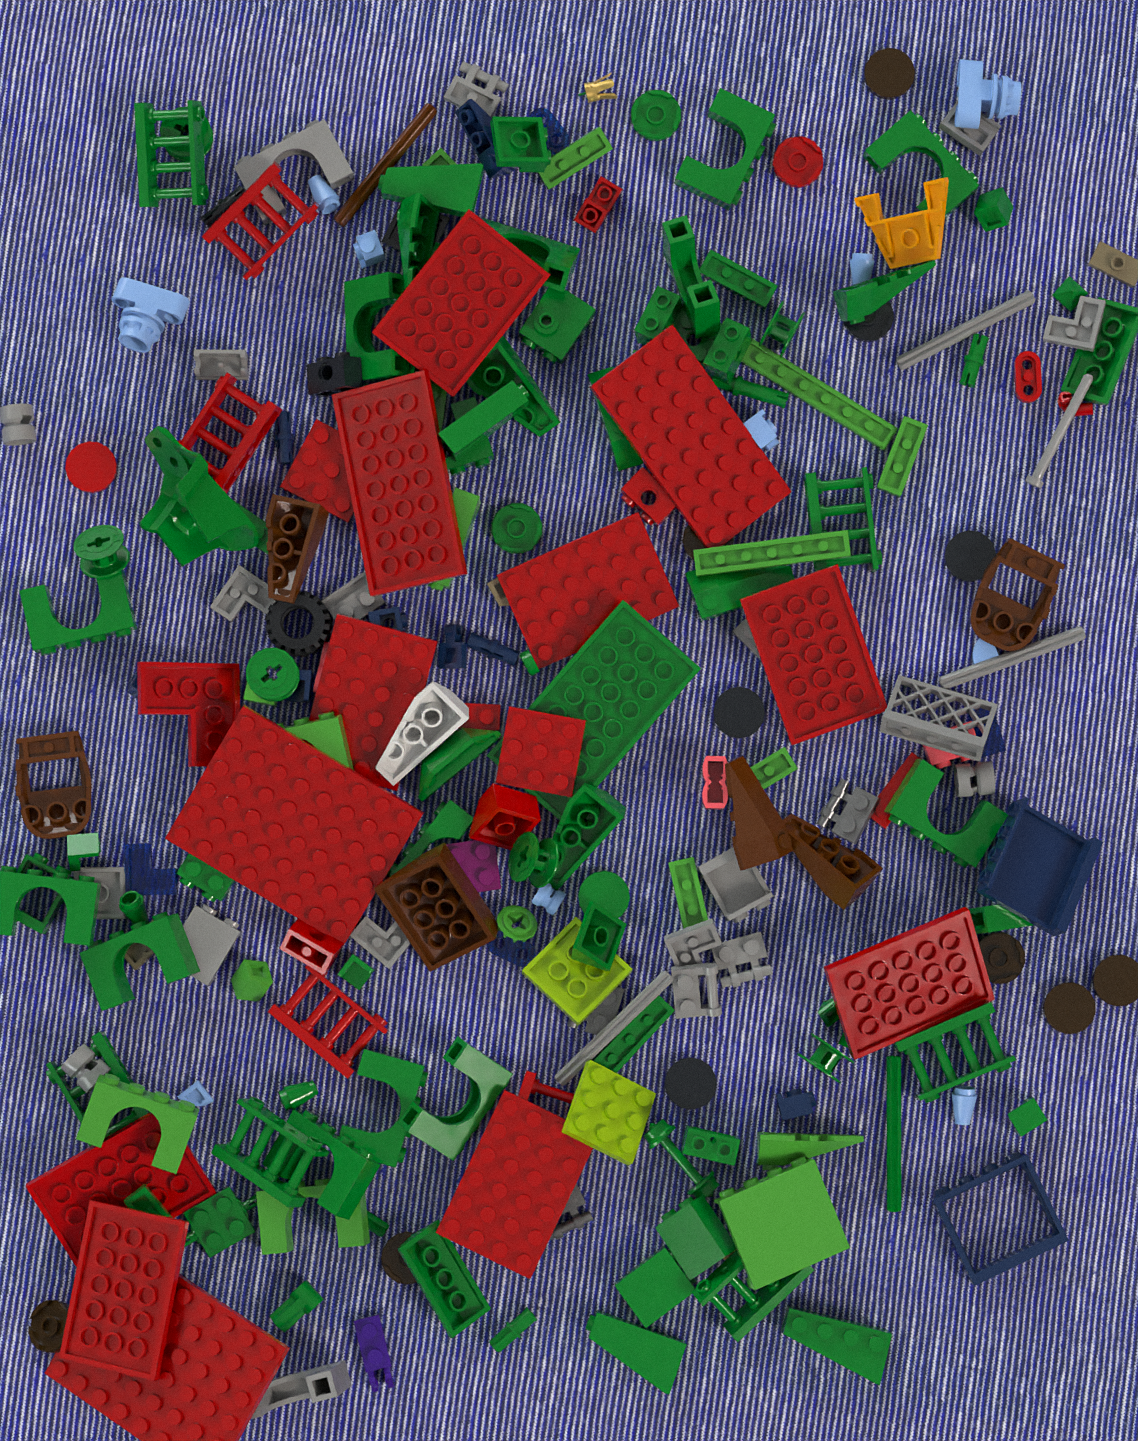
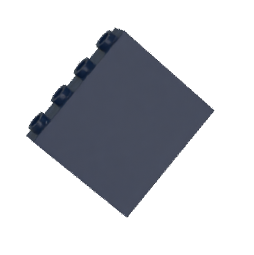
M1024 797L1013 801L1006 812L1008 815L1007 820L998 830V841L988 854L987 859L989 862L986 869L978 877L979 885L976 892L1050 935L1057 936L1066 933L1103 842L1095 837L1086 840L1028 806L1029 798Z

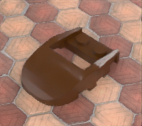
M1008 538L985 569L970 609V623L975 634L983 641L1002 650L1015 651L1025 647L1037 633V628L1050 612L1049 608L1053 596L1056 595L1059 586L1056 584L1060 569L1064 570L1065 565ZM1000 563L1045 584L1033 609L988 588Z
M79 731L17 738L16 744H19V759H16L15 771H17L15 790L21 805V815L27 829L35 836L44 839L61 838L77 834L89 822L92 790L90 767ZM78 757L82 785L31 792L28 764Z

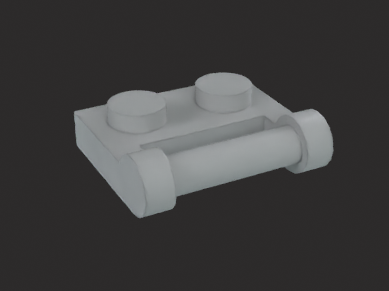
M703 963L671 967V976L674 979L672 987L676 1019L699 1016L717 1017L722 1015V1006L718 1001L716 979L718 964ZM698 975H706L708 1004L705 1005L700 1003Z

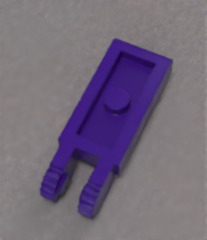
M380 1314L354 1320L365 1371L366 1373L368 1372L372 1392L379 1391L375 1370L384 1368L385 1381L388 1388L395 1387L390 1367L392 1363Z

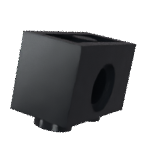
M349 352L335 353L334 358L319 357L316 359L317 362L306 365L309 395L329 397L336 393L363 387L361 357L350 356Z

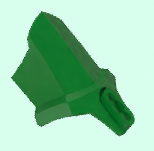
M155 427L144 440L158 462L164 477L160 495L151 510L140 521V527L148 532L157 533L182 567L218 548L227 551H240L258 546L259 536L255 525L208 474V463L202 455L187 450L166 428Z

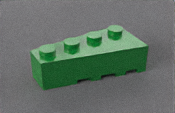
M787 1305L781 1330L784 1335L880 1386L892 1333L889 1330Z

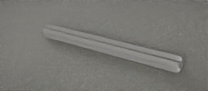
M1028 290L896 358L898 367L904 370L1034 304V295Z
M1078 626L1026 645L1019 650L1010 651L939 677V684L941 688L949 689L1079 642L1086 638L1082 626Z
M662 971L555 1075L556 1081L562 1086L566 1085L584 1068L587 1061L592 1060L673 982V977L667 971Z

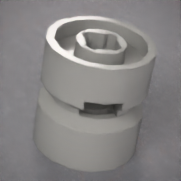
M11 404L0 407V421L5 425L2 429L4 445L18 446L37 441L35 426L31 425V422L34 420L33 405Z
M992 761L977 762L974 767L970 763L954 765V783L957 797L973 796L974 792H977L979 796L995 794V775ZM974 776V783H970V777Z
M84 1043L63 1063L61 1069L70 1078L76 1077V1084L86 1093H89L95 1087L99 1075L105 1076L111 1068L102 1059L96 1060L94 1058L95 1053Z

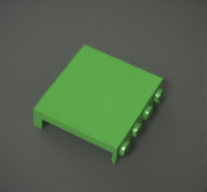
M805 1156L790 1161L791 1166L784 1169L781 1166L773 1168L766 1172L768 1176L759 1180L757 1177L748 1179L743 1182V1187L734 1190V1187L725 1189L719 1193L720 1197L714 1199V1203L719 1204L747 1273L746 1282L749 1288L753 1290L764 1287L850 1248L814 1159H806Z

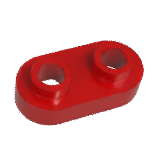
M1032 351L1020 353L1014 361L1015 394L1023 403L1035 402L1042 393L1041 361L1039 356ZM1022 362H1029L1031 368L1028 370L1024 369ZM1024 387H1030L1032 394H1025L1023 391Z

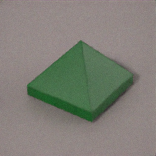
M1069 276L1052 296L1067 310L1072 312L1078 305L1080 296H1086L1088 292Z
M833 998L823 1001L817 1013L825 1025L830 1027L839 1020Z

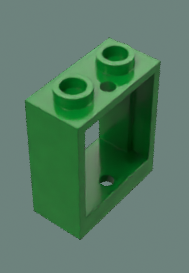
M36 852L34 856L26 854L17 870L18 873L27 874V869L35 865L53 875V872L69 874L68 879H73L70 876L72 873L70 870L60 865L56 868L47 864L49 859ZM57 894L44 920L19 908L17 921L40 934H46L64 900Z
M686 1125L681 1152L686 1155L735 1166L740 1139L737 1136Z

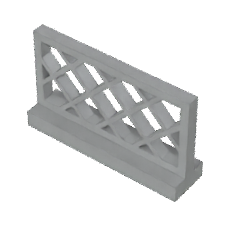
M898 675L888 706L882 717L880 732L980 762L998 704ZM901 685L910 687L915 693L904 697L900 687ZM931 693L937 695L939 701L929 704L924 696ZM919 698L923 707L913 710L908 702ZM958 701L965 708L954 711L949 703ZM903 704L908 713L901 714L892 711V709ZM944 706L949 714L938 718L933 709ZM981 708L990 711V714L979 719L974 710ZM928 712L933 720L929 722L919 719L917 715ZM969 713L973 722L963 725L958 717ZM953 719L957 728L951 729L945 727L942 723ZM978 727L983 735L982 737L971 735L967 730Z

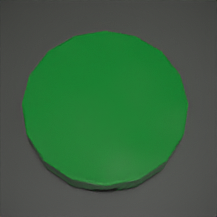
M649 90L634 101L631 108V123L634 130L642 138L649 141H662L670 138L677 131L681 122V108L678 102L670 93L663 90Z
M511 503L495 514L492 521V536L495 543L503 551L510 554H524L531 551L539 543L542 536V522L532 507L523 503Z
M608 871L595 872L588 876L580 886L578 894L579 906L585 914L589 902L594 901L619 918L628 908L630 900L629 888L625 881L616 873Z

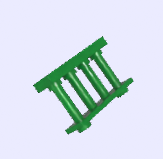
M187 100L188 109L157 111L153 103H134L139 207H159L158 202L160 199L192 198V205H206L209 189L207 184H205L202 123L205 119V110L201 101ZM188 120L189 135L157 137L154 124L156 121ZM190 146V161L158 163L156 160V150L158 147ZM191 172L192 187L160 189L157 185V176L159 173Z
M862 467L860 477L828 481L816 479V472L805 473L804 486L810 535L827 533V530H822L821 520H825V517L864 513L866 528L850 529L848 534L849 540L867 538L869 549L867 554L814 561V572L834 564H838L839 567L870 564L871 573L877 572L879 569L878 565H882L881 549H876L870 489H873L872 473L868 474L867 467ZM860 487L862 489V503L825 507L824 504L819 505L818 494H822V491Z
M992 1002L983 1004L893 1043L897 1052L904 1051L905 1055L908 1054L923 1089L922 1093L915 1095L917 1100H924L925 1103H929L940 1098L938 1094L994 1069L999 1073L1012 1067L1011 1062L1016 1061L1014 1055L1004 1056L989 1021L991 1019L990 1014L996 1012ZM976 1021V1024H980L995 1059V1062L983 1067L980 1066L965 1031L967 1029L966 1024ZM952 1031L953 1035L956 1034L971 1069V1072L959 1077L956 1076L941 1041L943 1039L942 1034ZM928 1041L929 1045L932 1044L947 1079V1082L936 1087L932 1086L917 1051L919 1050L918 1044Z
M104 1031L93 1035L91 1038L94 1042L91 1044L92 1047L90 1049L95 1053V1056H102L107 1065L111 1068L108 1074L119 1077L121 1082L127 1084L134 1083ZM55 1061L47 1063L46 1066L49 1070L46 1071L48 1078L53 1084H58L80 1123H82L85 1112L77 1098L86 1092L79 1085L71 1089L64 1078L66 1073L61 1069V1066L58 1067ZM133 1107L134 1110L131 1111V1115L108 1128L105 1138L150 1113V1111L140 1107Z
M250 1097V1099L239 1098L237 1104L247 1111L231 1142L215 1144L211 1154L286 1207H302L306 1198L298 1193V1186L313 1156L328 1157L330 1152L322 1147L323 1143L314 1137H307L265 1108V1103L256 1097ZM256 1116L266 1124L251 1154L246 1156L240 1152V1145ZM274 1130L284 1135L285 1138L270 1168L264 1169L260 1166L259 1159ZM295 1143L305 1151L289 1182L284 1183L279 1179L278 1173Z
M736 1250L706 1279L700 1281L691 1293L702 1306L710 1301L727 1318L723 1326L739 1342L802 1283L814 1269L808 1266L762 1287L754 1294L737 1276L744 1269V1266ZM728 1283L747 1301L737 1312H734L717 1294Z

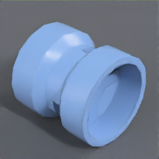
M548 883L546 886L539 888L531 903L536 906H543L546 908L547 913L554 916L567 894L561 890H554L552 885Z

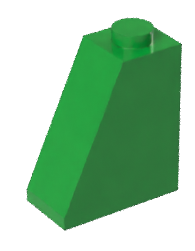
M998 904L969 909L976 934L1033 925Z

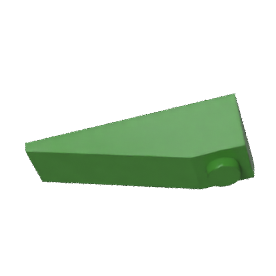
M757 1132V1164L763 1165L762 1170H771L778 1166L788 1165L790 1161L802 1156L808 1159L864 1142V1136Z

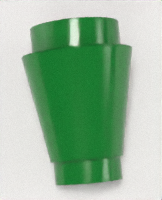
M136 891L124 893L119 899L120 910L133 925L142 921L148 924L149 919L143 896Z
M313 1080L284 1086L283 1090L278 1091L285 1111L290 1109L293 1111L319 1094Z

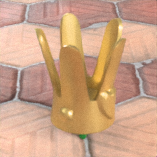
M612 73L594 82L584 83L585 92L579 93L578 96L586 95L588 103L599 101L600 99H617L618 97L615 93H598L614 86L612 79L599 82L609 77Z

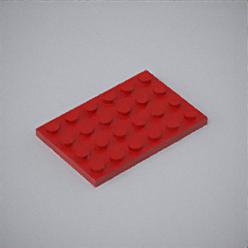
M468 209L373 329L372 333L418 370L428 371L430 379L454 397L550 277V274Z
M639 512L496 575L538 669L577 653L622 600H625L647 621L680 607Z
M838 564L739 599L790 745L798 744L885 712L887 703Z
M338 613L309 721L319 719L318 715L327 712H334V716L342 715L354 771L381 787L398 791L400 781L393 786L375 767L412 700L426 688L438 641Z
M967 907L960 908L824 966L848 1049L854 1060L995 1000L970 910Z
M504 1090L436 1233L531 1279L593 1148L562 1133L565 1118Z
M151 1112L106 1137L101 1148L92 1145L26 1183L28 1192L76 1268L90 1200L127 1207L124 1199L146 1184L170 1215L175 1218L217 1194L215 1187L188 1143L176 1174L151 1166L161 1139L159 1121Z
M90 1200L59 1358L152 1381L159 1379L189 1226L188 1221Z

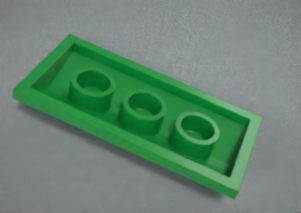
M1098 297V299L1106 301V306L1094 352L1077 349L1060 391L1070 392L1073 396L1083 376L1088 373L1093 376V381L1082 401L1108 405L1138 333V308Z
M436 1220L412 1234L397 1249L450 1338H454L491 1308L451 1240L436 1233L440 1225V1221Z

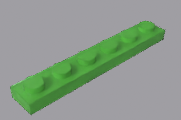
M848 530L693 550L696 576L851 557Z

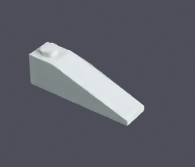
M432 681L412 700L375 768L394 786L469 719V708L451 690Z

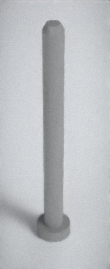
M1087 373L1083 376L1032 476L1027 475L1025 482L1039 489L1042 488L1044 483L1041 479L1093 381L1092 375Z

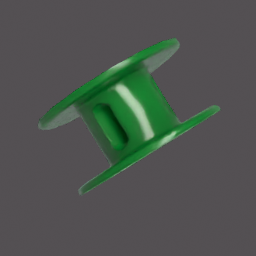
M187 106V107H178V108H176V109H174V110H178V109H188V106ZM206 116L204 121H202L204 157L211 150L214 141L213 130ZM188 120L162 121L160 136H182L179 130L188 133ZM190 146L165 147L168 154L175 160L181 162L190 161Z
M784 300L779 305L759 343V346H762L768 336L783 344L784 347L780 353V358L784 355L806 313L803 312L797 322L780 314L785 302Z
M98 525L85 530L76 538L73 550L81 558L80 569L83 574L90 578H107L119 573L127 566L130 561V552L122 545L124 535L119 528L113 525Z
M265 648L256 652L249 660L246 668V680L250 689L261 699L270 702L282 701L290 697L297 689L300 681L299 668L295 660L286 651L278 648ZM280 667L283 668L277 672L276 675L278 678L273 681L272 678H270L266 682H263L266 678L270 676L268 673L270 669L276 671Z
M530 831L520 835L513 844L509 855L508 869L511 879L516 882H522L529 877L534 887L542 888L546 886L555 875L558 867L559 847L556 841L552 838H545L539 842L536 835Z
M811 1033L810 1035L820 1042L819 1046L810 1059L800 1053H797V1055L840 1084L841 1081L831 1075L841 1058L853 1064L855 1062Z

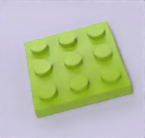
M575 917L522 970V974L579 1026L632 972V968L617 954L610 971L571 959L572 948L582 924Z
M589 1060L585 1063L562 1133L626 1165H631L636 1156L656 1093Z

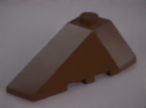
M272 494L266 515L269 599L291 604L295 603L322 539L329 512L322 505Z
M739 756L726 763L728 796L733 799V812H730V821H735L736 836L732 837V842L740 871L780 859L792 852V841L786 825L744 756Z
M792 813L783 819L792 841L793 852L822 892L843 910L855 902L883 870L879 864L863 851L857 848L854 851L841 845L842 840L835 836L833 839L822 835L818 827Z

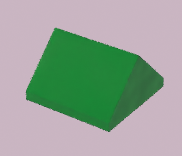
M590 901L572 948L571 959L610 971L627 924L594 901Z

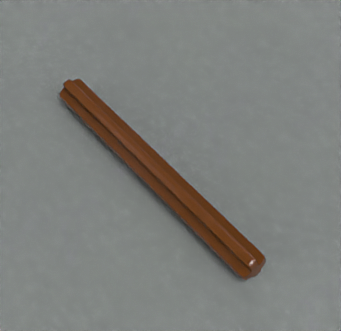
M429 103L423 106L335 214L334 221L342 227L347 225L377 188L381 174L385 175L387 168L395 166L437 114L434 106Z

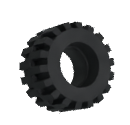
M299 591L294 604L275 600L273 605L270 604L268 615L266 614L265 628L269 639L276 648L286 651L292 657H307L308 654L319 652L318 649L323 648L324 642L327 638H330V629L332 628L330 613L325 604L310 592ZM304 609L313 617V629L303 638H292L284 630V620L290 612Z

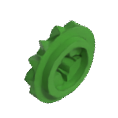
M512 905L503 908L496 919L498 924L497 931H502L504 938H512L513 942L521 940L525 943L527 939L533 938L537 930L536 918L529 910L521 906ZM521 920L520 927L512 928V924Z

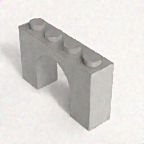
M325 119L320 122L319 120H314L305 126L306 129L298 133L294 131L285 135L282 138L283 141L275 145L271 143L262 147L260 153L252 157L247 155L238 160V164L234 166L245 190L274 161L279 164L283 159L293 155H303L314 160L321 168L333 190L355 178ZM267 185L261 191L263 198L281 216L286 215V209L275 188ZM254 205L264 226L271 223L272 221Z
M345 1360L274 1378L251 1419L261 1417L270 1410L299 1400L311 1398L312 1403L338 1397L352 1386Z

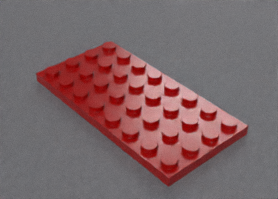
M673 325L667 327L590 386V389L705 548L723 546L792 492Z
M422 370L333 394L332 400L370 596L375 597L466 575V563L442 440L438 435L440 429L429 372Z

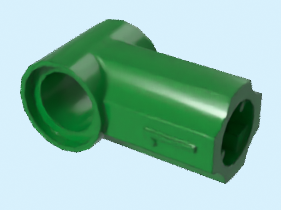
M307 1280L298 1286L289 1295L290 1297L270 1315L274 1324L283 1332L289 1330L304 1314L310 1313L324 1300Z

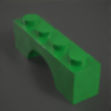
M449 800L447 804L443 801L434 812L437 817L431 824L429 822L424 824L418 832L421 836L416 844L411 842L402 853L405 858L399 865L394 863L387 876H392L425 852L429 845L439 839L453 838L460 840L472 825L473 817L453 801Z

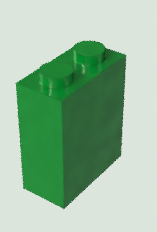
M548 288L519 331V337L522 339L520 342L531 350L537 348L543 352L542 357L552 364H555L557 361L562 365L595 316L596 309L566 289L562 292ZM543 308L554 310L559 317V326L551 334H542L534 326V316ZM543 317L541 322L544 325H548L551 323V319Z
M703 1195L695 1200L690 1196L678 1205L680 1207L678 1212L673 1208L661 1216L663 1222L655 1227L689 1280H692L736 1250L733 1239Z
M663 1246L617 1280L614 1286L644 1327L647 1328L690 1296L691 1292L695 1289L693 1284L697 1281L695 1278L689 1280L671 1251Z

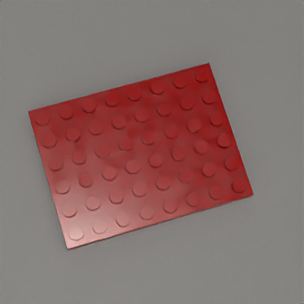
M243 705L165 839L323 934L326 933L345 944L375 895V887L384 880L424 812L246 705Z
M179 1273L158 1380L152 1381L59 1358L60 1352L55 1353L45 1374L141 1441H239L290 1347Z

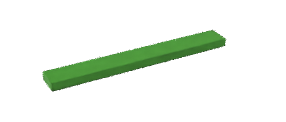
M752 338V342L741 361L743 365L882 451L886 449L896 433L897 427L787 359L780 358V355L764 345L759 346V342Z

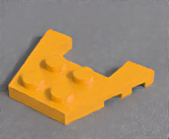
M948 177L923 182L928 207L927 210L884 219L879 193L854 198L857 207L861 208L865 216L864 220L867 226L871 227L876 237L875 241L890 269L941 258L949 183Z

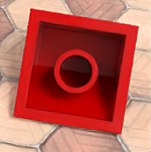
M492 783L479 798L469 838L511 850L520 835L524 832H531L541 821L537 797Z

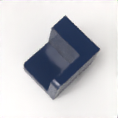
M299 669L300 681L297 689L285 701L311 703L313 672L311 670Z

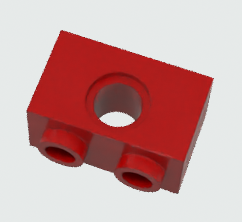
M644 467L621 488V493L623 494L621 499L630 508L635 506L642 512L640 517L649 526L654 524L658 528L676 509L675 504L665 493L658 481ZM645 493H651L656 501L652 505H645L641 501V496Z
M297 919L289 928L279 949L324 975L335 963L344 943L326 933L323 934L302 920Z

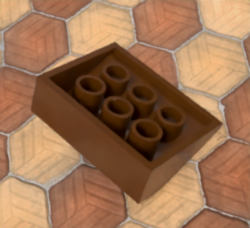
M445 842L423 853L374 889L430 972L496 939L498 933L496 918Z

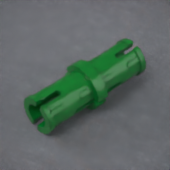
M973 334L969 353L964 357V362L966 363L959 380V384L963 386L969 384L968 387L971 388L975 387L979 368L984 364L982 358L989 338L984 335L981 336L980 340V334Z

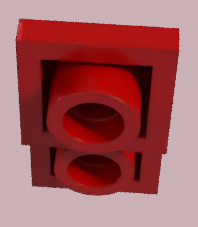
M600 176L589 197L585 199L575 216L574 221L596 233L623 189Z

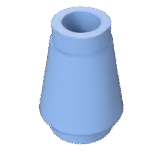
M315 175L308 180L314 202L316 201L319 204L318 211H321L322 214H329L340 206L339 196L321 175Z
M852 253V259L849 261L853 285L871 279L875 263L872 260L873 254Z
M955 1086L954 1092L951 1093L954 1123L970 1125L978 1095L975 1094L974 1087Z

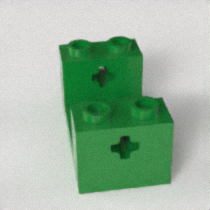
M657 286L634 329L637 342L645 345L667 327L673 325L708 375L729 385L752 342L750 328L726 317L724 323H720L719 332L701 337L700 344L691 346L687 340L694 333L682 304L681 296Z

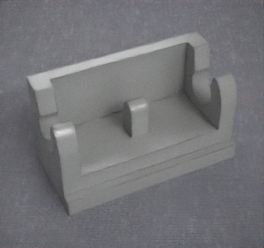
M194 349V374L196 380H218L221 376H225L227 372L237 380H248V354L246 350Z

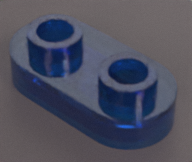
M537 108L531 112L529 117H545L546 122L543 123V127L547 128L548 133L546 146L547 150H550L551 154L554 155L570 144L569 135L551 111L546 108ZM555 136H558L562 139V141L556 144L552 141V139Z
M498 931L496 939H504L505 945L502 948L495 946V940L487 943V948L492 954L519 967H526L536 957V950L531 943L527 941L523 943L521 940L513 942L512 938H504L502 931ZM521 949L528 951L526 959L519 958L518 952Z

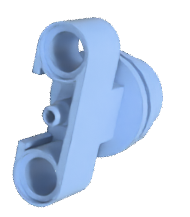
M959 60L956 85L959 89L957 90L958 104L955 110V127L978 129L981 111L987 112L988 119H992L994 114L999 119H1003L1008 115L1017 116L1021 98V82L1013 81L1008 76H1001L1000 80H998V75L994 73L991 76V80L983 79V61Z
M126 277L120 278L112 297V302L116 306L123 308L119 322V342L133 351L149 352L152 344L159 341L160 335L164 331L165 324L163 321L176 325L182 324L190 304L189 299L182 294Z

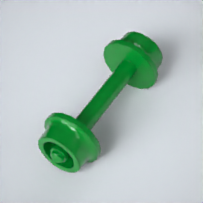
M661 1119L656 1124L650 1123L649 1130L643 1135L649 1144L648 1149L651 1150L659 1143L694 1182V1185L687 1191L688 1195H693L696 1199L702 1195L705 1198L713 1197V1191L720 1185L714 1177L715 1172L712 1170L704 1177L700 1175L669 1139L668 1135L676 1128L674 1125H669L664 1119Z

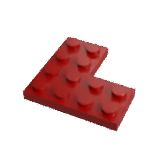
M137 662L138 715H188V767H207L240 712L239 664Z

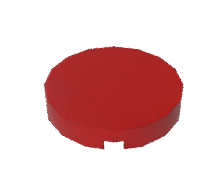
M803 136L785 139L778 145L773 155L775 175L782 183L790 187L802 188L811 185L818 179L823 169V154L820 147L813 140Z
M88 441L77 445L71 450L66 459L65 470L68 479L76 488L87 493H97L104 491L117 476L118 465L114 454L107 446L99 442Z

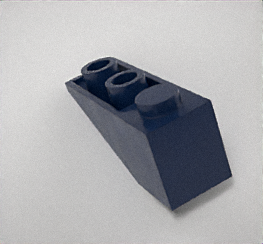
M469 99L455 111L489 179L511 174L518 168L497 167L490 125L492 118L473 99Z

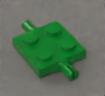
M229 1185L212 1197L185 1211L184 1215L190 1223L191 1232L186 1236L187 1241H185L184 1248L197 1241L203 1246L209 1258L254 1233L256 1230L249 1219L248 1211L257 1206L256 1194L242 1202V1200L236 1197Z

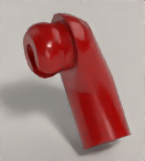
M1067 391L1061 392L1057 399L1059 407L1064 412L1072 399V394ZM1092 402L1081 403L1074 417L1093 415Z

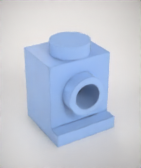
M375 230L356 237L357 243L353 244L362 269L386 260Z
M762 409L743 424L759 448L765 449L768 452L780 442L775 434L777 432L776 427L769 419L764 420L765 411Z

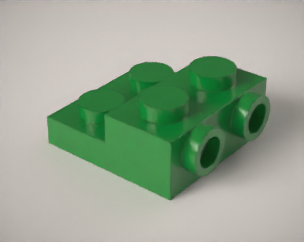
M492 117L490 125L497 167H519V172H544L547 165L551 163V152L547 150L548 133L547 128L543 127L542 117Z
M190 853L176 873L181 876L179 880L181 883L191 889L196 885L203 890L201 895L213 903L216 899L223 901L235 880Z

